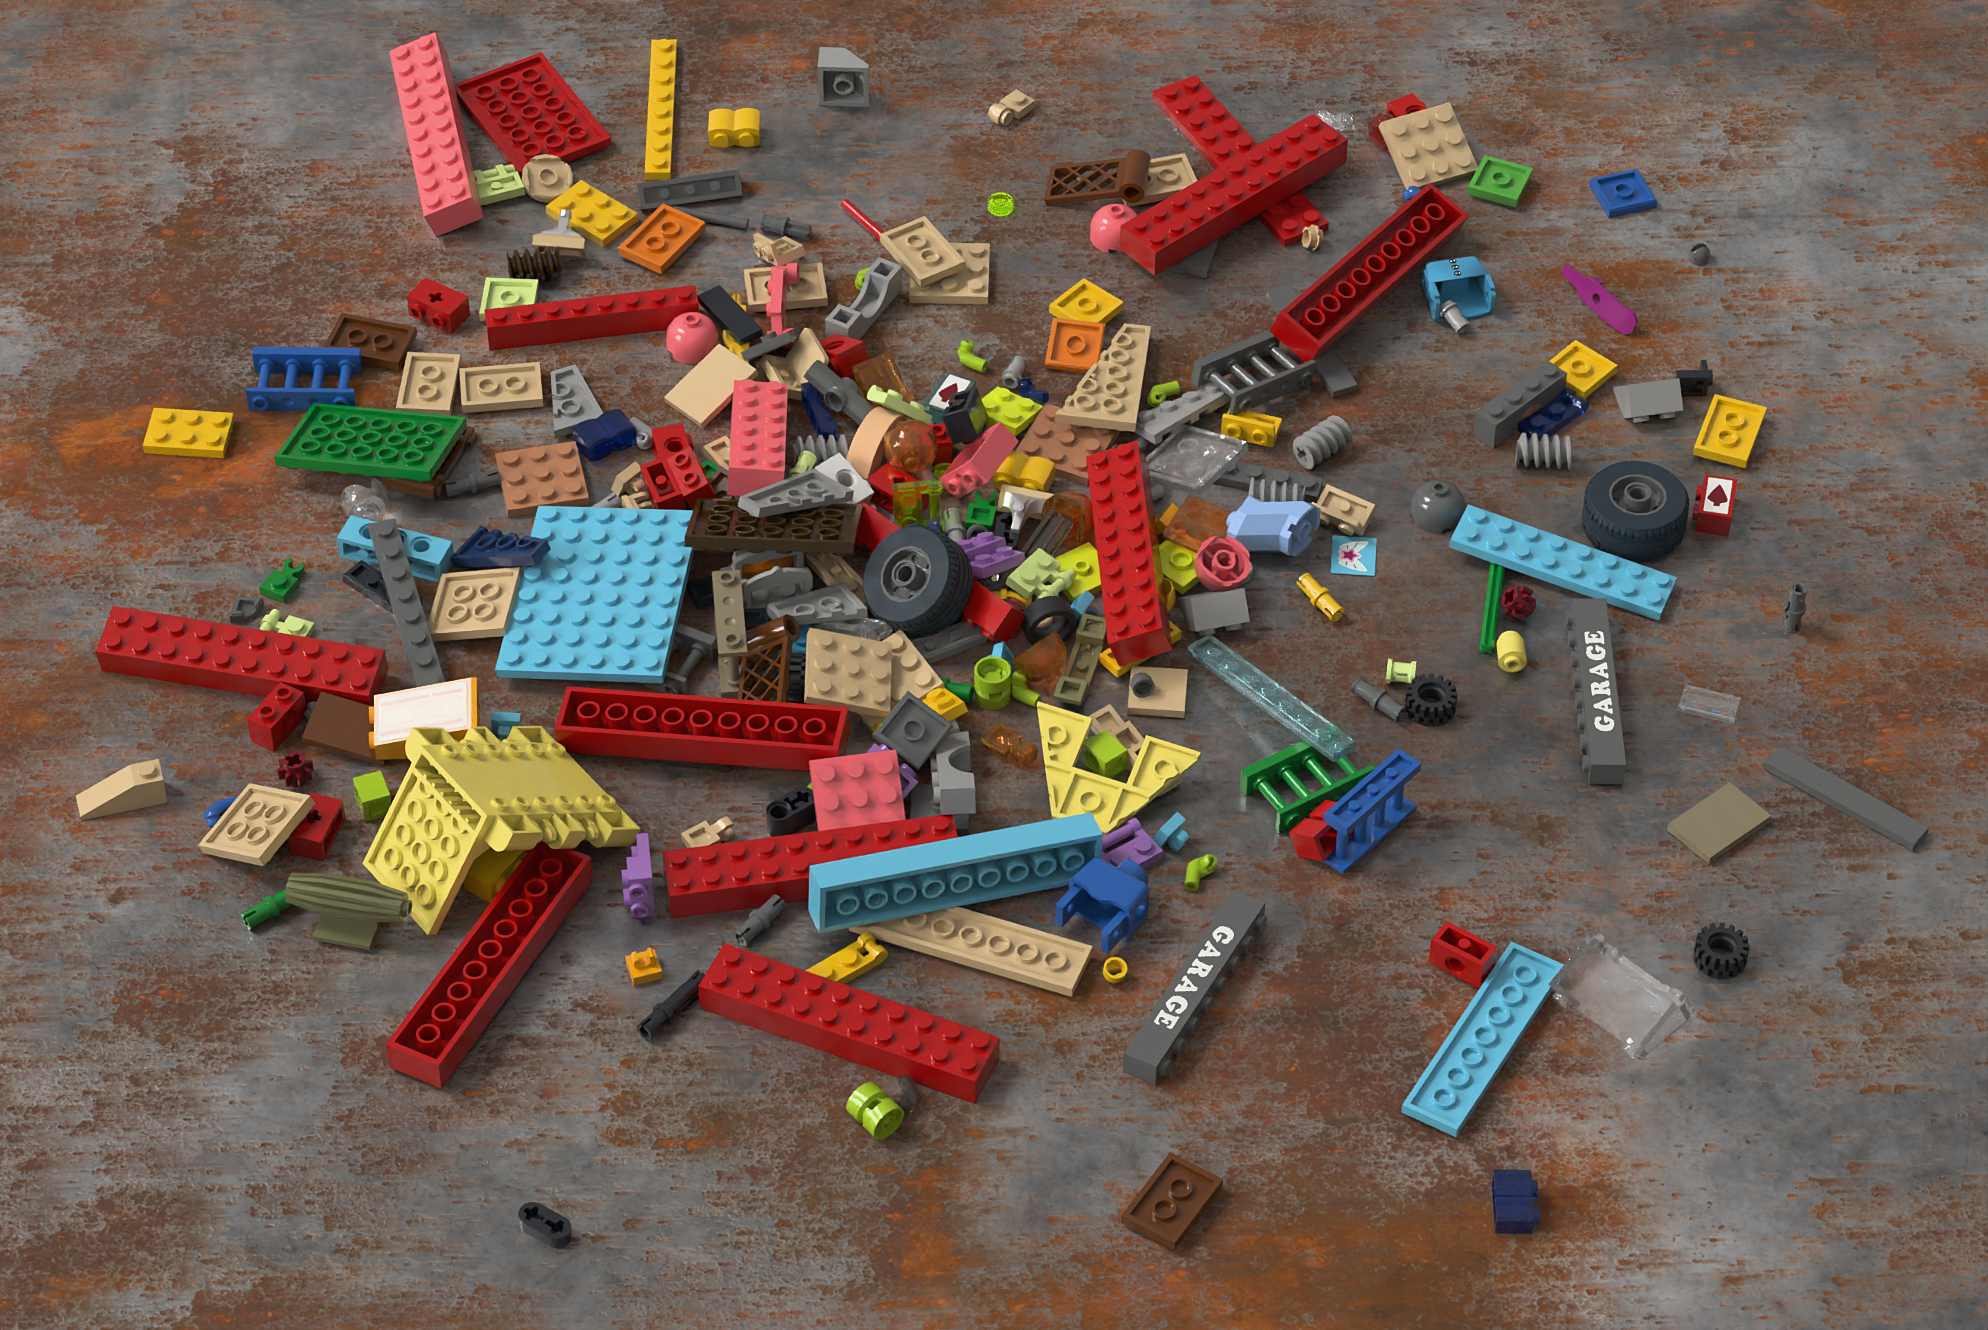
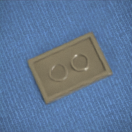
M1729 782L1668 824L1667 831L1706 863L1710 864L1770 823L1771 815Z

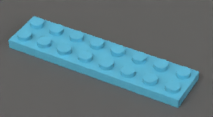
M1469 504L1449 544V548L1594 599H1606V603L1657 621L1661 618L1677 580L1675 576Z
M1510 942L1402 1104L1401 1112L1457 1137L1563 975L1565 965L1514 942Z

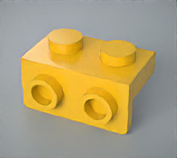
M1228 411L1222 417L1221 436L1273 448L1282 426V418L1251 411H1242L1234 416L1229 415Z

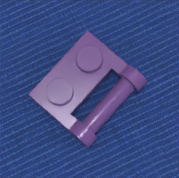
M1132 818L1125 822V826L1103 837L1101 859L1115 867L1122 860L1129 859L1144 869L1163 859V850L1142 829L1140 822L1136 818ZM1130 835L1134 838L1107 854L1103 852L1104 849Z

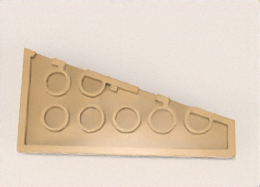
M1125 323L1112 339L1111 346L1102 352L1098 363H1094L1078 383L1075 393L1072 396L1069 395L1065 400V406L1062 410L1059 409L1055 413L1054 423L1135 432L1151 326Z

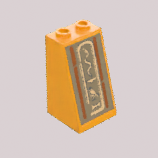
M477 677L374 695V706L369 707V722L374 724V732H369V748L375 749L376 760L408 759L405 745L413 727H443L458 742L465 738L469 727H480V700Z

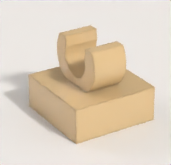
M635 461L616 476L611 490L617 496L622 495L626 491L629 496L642 492L641 489L646 484L639 478L641 475L640 465Z

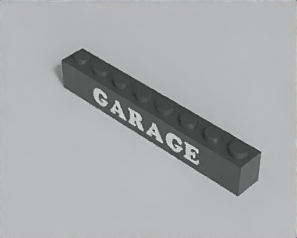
M1572 599L1571 610H1566V627H1571V630L1568 631V646L1573 647L1574 650L1570 654L1571 668H1576V671H1573V688H1578V692L1575 693V708L1581 711V713H1578L1577 726L1578 730H1583V734H1580V751H1585V755L1582 757L1583 772H1588L1589 784H1624L1626 758L1606 599Z
M1236 890L1232 891L1124 1052V1073L1156 1086L1162 1076L1166 1077L1172 1066V1060L1176 1055L1180 1056L1182 1054L1189 1034H1195L1203 1013H1209L1215 995L1222 993L1228 975L1230 972H1236L1242 954L1250 951L1254 942V936L1257 932L1261 933L1267 923L1265 902Z

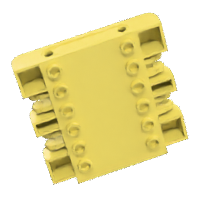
M486 726L469 727L465 738L460 740V742L454 740L443 727H413L405 745L406 755L412 763L363 864L381 884L407 893L408 900H412L413 903L410 916L427 935H436L474 859L492 847L495 851L531 850L537 843L542 841L546 842L552 849H572L577 847L580 841L584 839L598 848L625 847L634 843L640 828L615 803V799L608 795L565 751V747L557 743L542 726H513L507 739L503 741L497 739Z

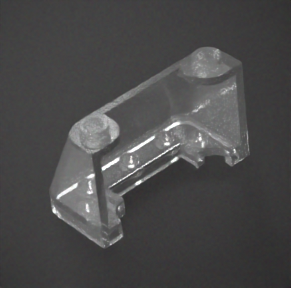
M1593 929L1548 984L1554 992L1552 998L1565 1008L1568 1005L1572 1006L1623 1044L1621 1048L1632 1058L1636 1059L1638 1055L1644 1058L1688 1021L1695 1010L1686 995L1675 987L1672 990L1667 984L1663 985L1624 957L1617 948H1613L1607 943L1605 944L1606 938Z

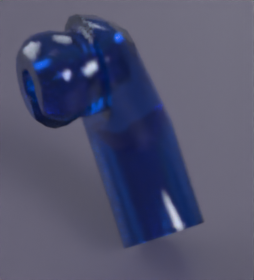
M1028 377L1019 380L1018 387L1020 388L1019 393L1021 397L1029 398L1037 404L1048 402L1049 394L1046 390H1037L1035 384H1032V380Z

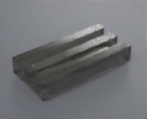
M1051 508L1023 546L1021 552H1024L1025 558L1028 559L1037 549H1043L1045 545H1048L1045 552L1053 556L1075 524ZM1063 523L1062 527L1053 538L1052 535L1055 533L1060 524Z

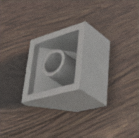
M820 47L818 58L819 106L869 107V65L846 48Z
M1679 378L1613 387L1624 418L1633 417V422L1649 421V415L1659 414V419L1676 417L1675 411L1683 410Z
M1235 588L1226 592L1212 591L1178 598L1189 630L1198 631L1199 636L1216 633L1215 628L1225 626L1226 631L1243 628L1242 623L1250 622L1244 588Z

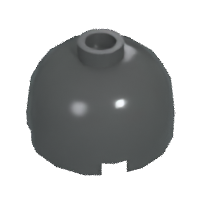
M1430 480L1423 483L1414 492L1410 505V516L1414 518V524L1426 532L1435 534L1443 533V529L1451 528V531L1455 530L1465 511V501L1461 491L1456 485L1444 480Z

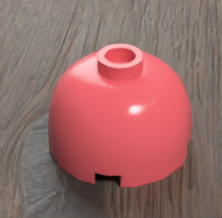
M1109 204L1101 207L1094 214L1090 224L1092 244L1097 249L1109 253V249L1117 250V254L1125 253L1120 249V226L1138 215L1132 208L1122 204Z
M698 312L680 314L674 318L667 329V351L673 354L675 360L686 364L700 363L702 358H705L719 344L718 330L714 322L705 314Z
M1217 536L1210 537L1203 542L1195 557L1194 569L1197 578L1204 587L1214 592H1226L1238 588L1245 581L1251 570L1250 554L1241 542L1232 537L1226 536L1225 539L1217 538Z

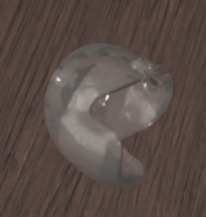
M376 478L371 480V488H365L361 485H350L343 490L341 495L342 508L348 519L352 515L379 522L386 513L388 506L386 487Z

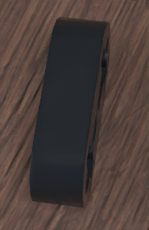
M1003 513L997 519L994 536L1005 538V541L1009 542L1007 546L1018 551L1021 531L1018 534L1011 532V529L1006 530L1007 525L1012 527V513Z
M537 1202L526 1203L519 1209V1226L525 1233L554 1248H561L570 1243L572 1228L567 1218Z

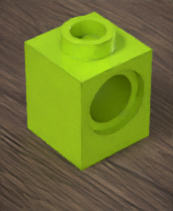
M1104 730L1096 736L1089 737L1084 742L1083 763L1095 774L1111 779L1127 769V749L1108 731Z
M381 770L354 777L355 798L364 821L386 816L391 806V796Z

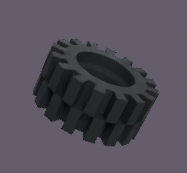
M803 653L791 654L789 703L808 704L804 703L806 654Z
M1423 674L1419 676V680L1416 677L1412 679V684L1409 683L1407 685L1405 697L1408 717L1410 719L1415 717L1414 722L1417 724L1423 721V726L1427 727L1428 722L1432 723L1433 727H1436L1439 721L1444 725L1447 723V719L1451 720L1456 712L1457 704L1455 685L1451 686L1452 681L1447 679L1444 682V676L1441 675L1436 679L1434 674H1429V678H1426ZM1432 697L1440 700V702L1428 703L1422 699Z
M1715 923L1710 924L1709 929L1706 926L1702 928L1701 933L1698 932L1693 953L1694 963L1697 962L1696 967L1699 970L1704 968L1703 974L1707 976L1710 972L1713 973L1712 978L1718 979V974L1722 975L1723 979H1728L1729 974L1734 978L1738 972L1742 973L1747 964L1750 943H1748L1747 936H1743L1741 929L1735 932L1734 925L1730 924L1729 928H1725V923H1720L1717 928ZM1723 947L1732 953L1720 955L1713 952L1711 948Z

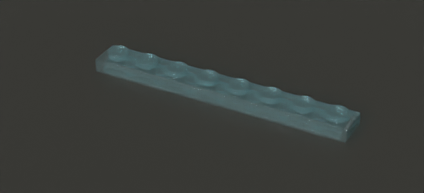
M1211 634L1188 646V652L1191 657L1331 761L1335 762L1356 750V741Z

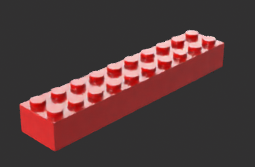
M1311 114L1120 226V249L1155 276L1345 164L1347 160L1348 139L1316 115Z
M1429 183L1279 313L1269 332L1304 362L1316 360L1458 235L1469 215L1433 184Z
M1138 440L1086 456L1107 639L1119 667L1173 650L1149 467Z
M113 606L95 651L101 671L260 697H267L282 682L304 692L306 704L312 701L317 702L320 693L325 692L374 706V695L381 693L389 669L384 649Z
M567 686L554 730L557 743L563 745L567 753L810 771V760L845 756L851 726L848 707Z
M953 814L662 851L663 875L670 917L673 919L757 908L764 905L773 894L780 896V899L776 901L777 904L782 899L786 904L809 901V869L811 865L958 838Z
M542 841L537 843L527 853L386 1043L389 1067L439 1088L444 1086L593 881L590 856L572 849H552L546 842Z
M726 943L723 944L698 985L700 1009L976 1104L999 1062L1000 1037Z

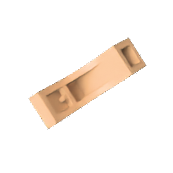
M878 406L871 410L862 421L853 438L846 460L852 463L855 471L862 478L867 479L880 468L884 452L890 441L896 436V426L910 425V423L902 421L903 414Z

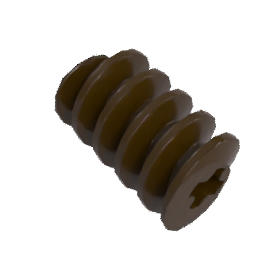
M559 246L555 247L554 254L551 253L549 247H545L543 255H541L538 248L534 249L533 256L530 255L528 249H524L522 257H520L518 250L513 251L512 257L507 252L509 278L516 279L517 275H519L520 279H526L527 274H529L531 279H536L538 273H540L542 279L546 280L548 273H551L555 280L558 273L561 272Z

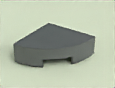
M235 596L230 613L231 623L248 621L258 615L264 606L263 598Z

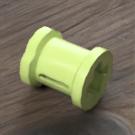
M1388 658L1386 683L1390 684L1391 681L1412 684V679L1415 678L1417 661H1412L1410 664L1394 662L1393 659Z

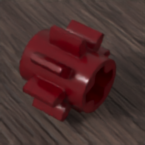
M1515 584L1514 588H1508L1502 596V606L1507 608L1504 614L1513 619L1518 618L1520 620L1530 616L1536 608V599L1531 597L1533 590L1524 585L1521 587Z
M290 752L283 759L278 760L280 767L277 769L278 779H285L287 787H302L306 784L307 780H312L313 762L312 760H305L304 753Z

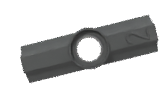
M816 360L803 376L824 394V400L830 409L836 412L843 411L858 425H861L867 414L875 408L859 394V388L852 379L847 377L841 379L820 360Z

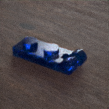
M810 382L801 383V403L817 438L819 435H822L825 443H827L829 435H833L836 442H838L836 437L837 424L831 421L829 410L823 408L820 391H815Z
M1567 387L1561 392L1560 396L1519 422L1517 431L1519 433H1526L1529 440L1532 434L1536 433L1538 440L1541 441L1543 434H1547L1550 437L1583 415L1588 410L1590 403L1583 397L1578 398L1576 392Z

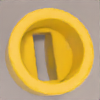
M1112 957L1106 960L1103 967V975L1107 982L1112 984L1119 983L1126 977L1127 964L1123 959ZM1119 970H1121V973L1112 975V974L1118 972Z

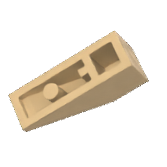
M159 759L128 765L76 795L81 821L168 803Z

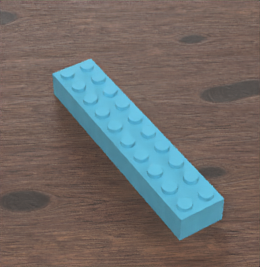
M1089 812L811 865L809 869L808 911L818 932L824 933L1069 885V880L1090 860L1096 857L1101 858L1103 833L1092 813Z

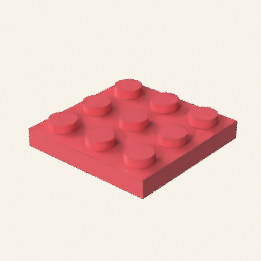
M896 749L809 761L818 831L906 820Z

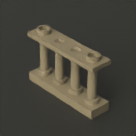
M740 570L712 571L721 698L738 699L742 656H748Z

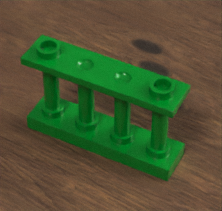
M1337 724L1241 769L1240 790L1246 796L1260 791L1277 810L1276 831L1278 833L1289 828H1295L1305 818L1310 819L1309 814L1325 800L1338 802L1375 769L1374 765H1371L1359 771L1341 751L1343 731ZM1327 757H1332L1347 773L1348 777L1335 782L1318 762ZM1308 768L1325 788L1311 793L1294 773ZM1279 780H1285L1301 799L1287 805L1271 787V784Z

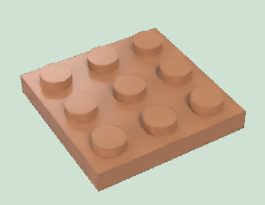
M1045 403L1016 451L1028 457L1046 458L1055 463V476L1088 486L1086 456L1111 449L1120 431L1054 423L1055 413L1059 409L1062 410V408Z
M576 441L495 453L508 518L536 514L538 506L581 507L589 505V496Z

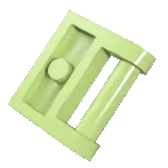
M876 385L869 389L867 394L868 400L903 414L911 422L928 425L933 417L924 412L925 406L914 401L908 404L902 401L903 395L889 389L888 393H885L882 388Z

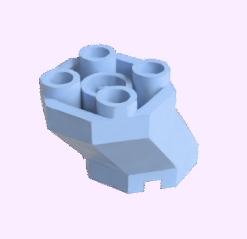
M1248 496L1237 512L1233 511L1228 516L1226 525L1229 526L1227 536L1241 542L1249 553L1283 552L1286 555L1297 557L1309 546L1312 537L1308 536L1311 529L1316 531L1320 524L1321 508L1304 501L1263 502L1260 499Z

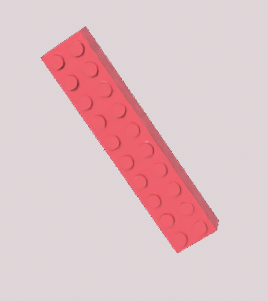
M436 32L389 52L423 215L437 237L484 217L448 54Z

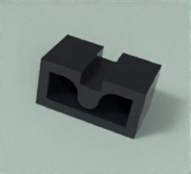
M977 387L953 393L948 401L949 407H946L943 412L942 418L953 445L959 443L967 445L975 442L979 438L988 417Z

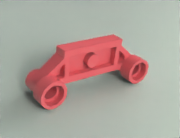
M787 263V266L771 267L772 280H768V294L771 296V302H767L766 312L767 317L771 318L772 331H767V334L775 331L779 335L793 329L784 328L787 284H799L800 270L798 263ZM796 340L782 347L784 349H791Z

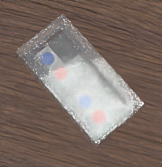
M1685 684L1678 711L1734 724L1741 698Z

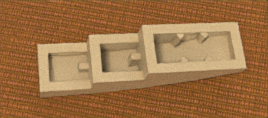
M1111 704L1088 716L1092 718L1091 730L1096 735L1104 730L1108 731L1127 749V769L1132 772L1145 739L1130 720L1124 722ZM1181 777L1174 781L1158 796L1160 797L1165 793L1169 792L1170 790L1174 789L1175 787L1179 786L1180 784H1182L1183 780L1181 779Z

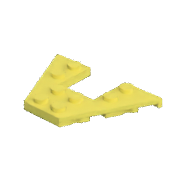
M1039 701L1037 702L1052 819L1091 812L1103 833V837L1120 828L1201 759V752L1146 735L1127 784L1075 768L1091 728L1092 718Z

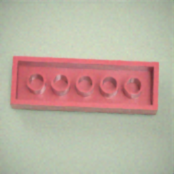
M750 379L734 380L727 495L742 496L784 480L788 384H782L777 381L755 382Z

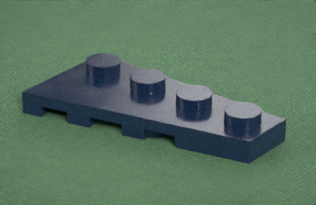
M480 526L450 559L454 567H533L543 561V557L551 548L545 539L526 535L519 538L517 533L512 532L503 535L501 530L493 529L489 532L486 527Z

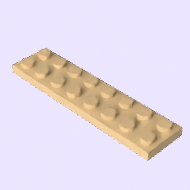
M961 907L849 928L851 932L861 935L869 932L878 940L1071 997L1093 951V946Z

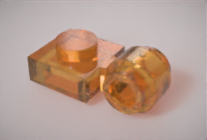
M997 722L981 738L982 747L1003 758L1012 753L1011 761L1019 768L1028 767L1037 758L1038 748L1033 742L1028 740L1022 742L1021 733L1000 722Z

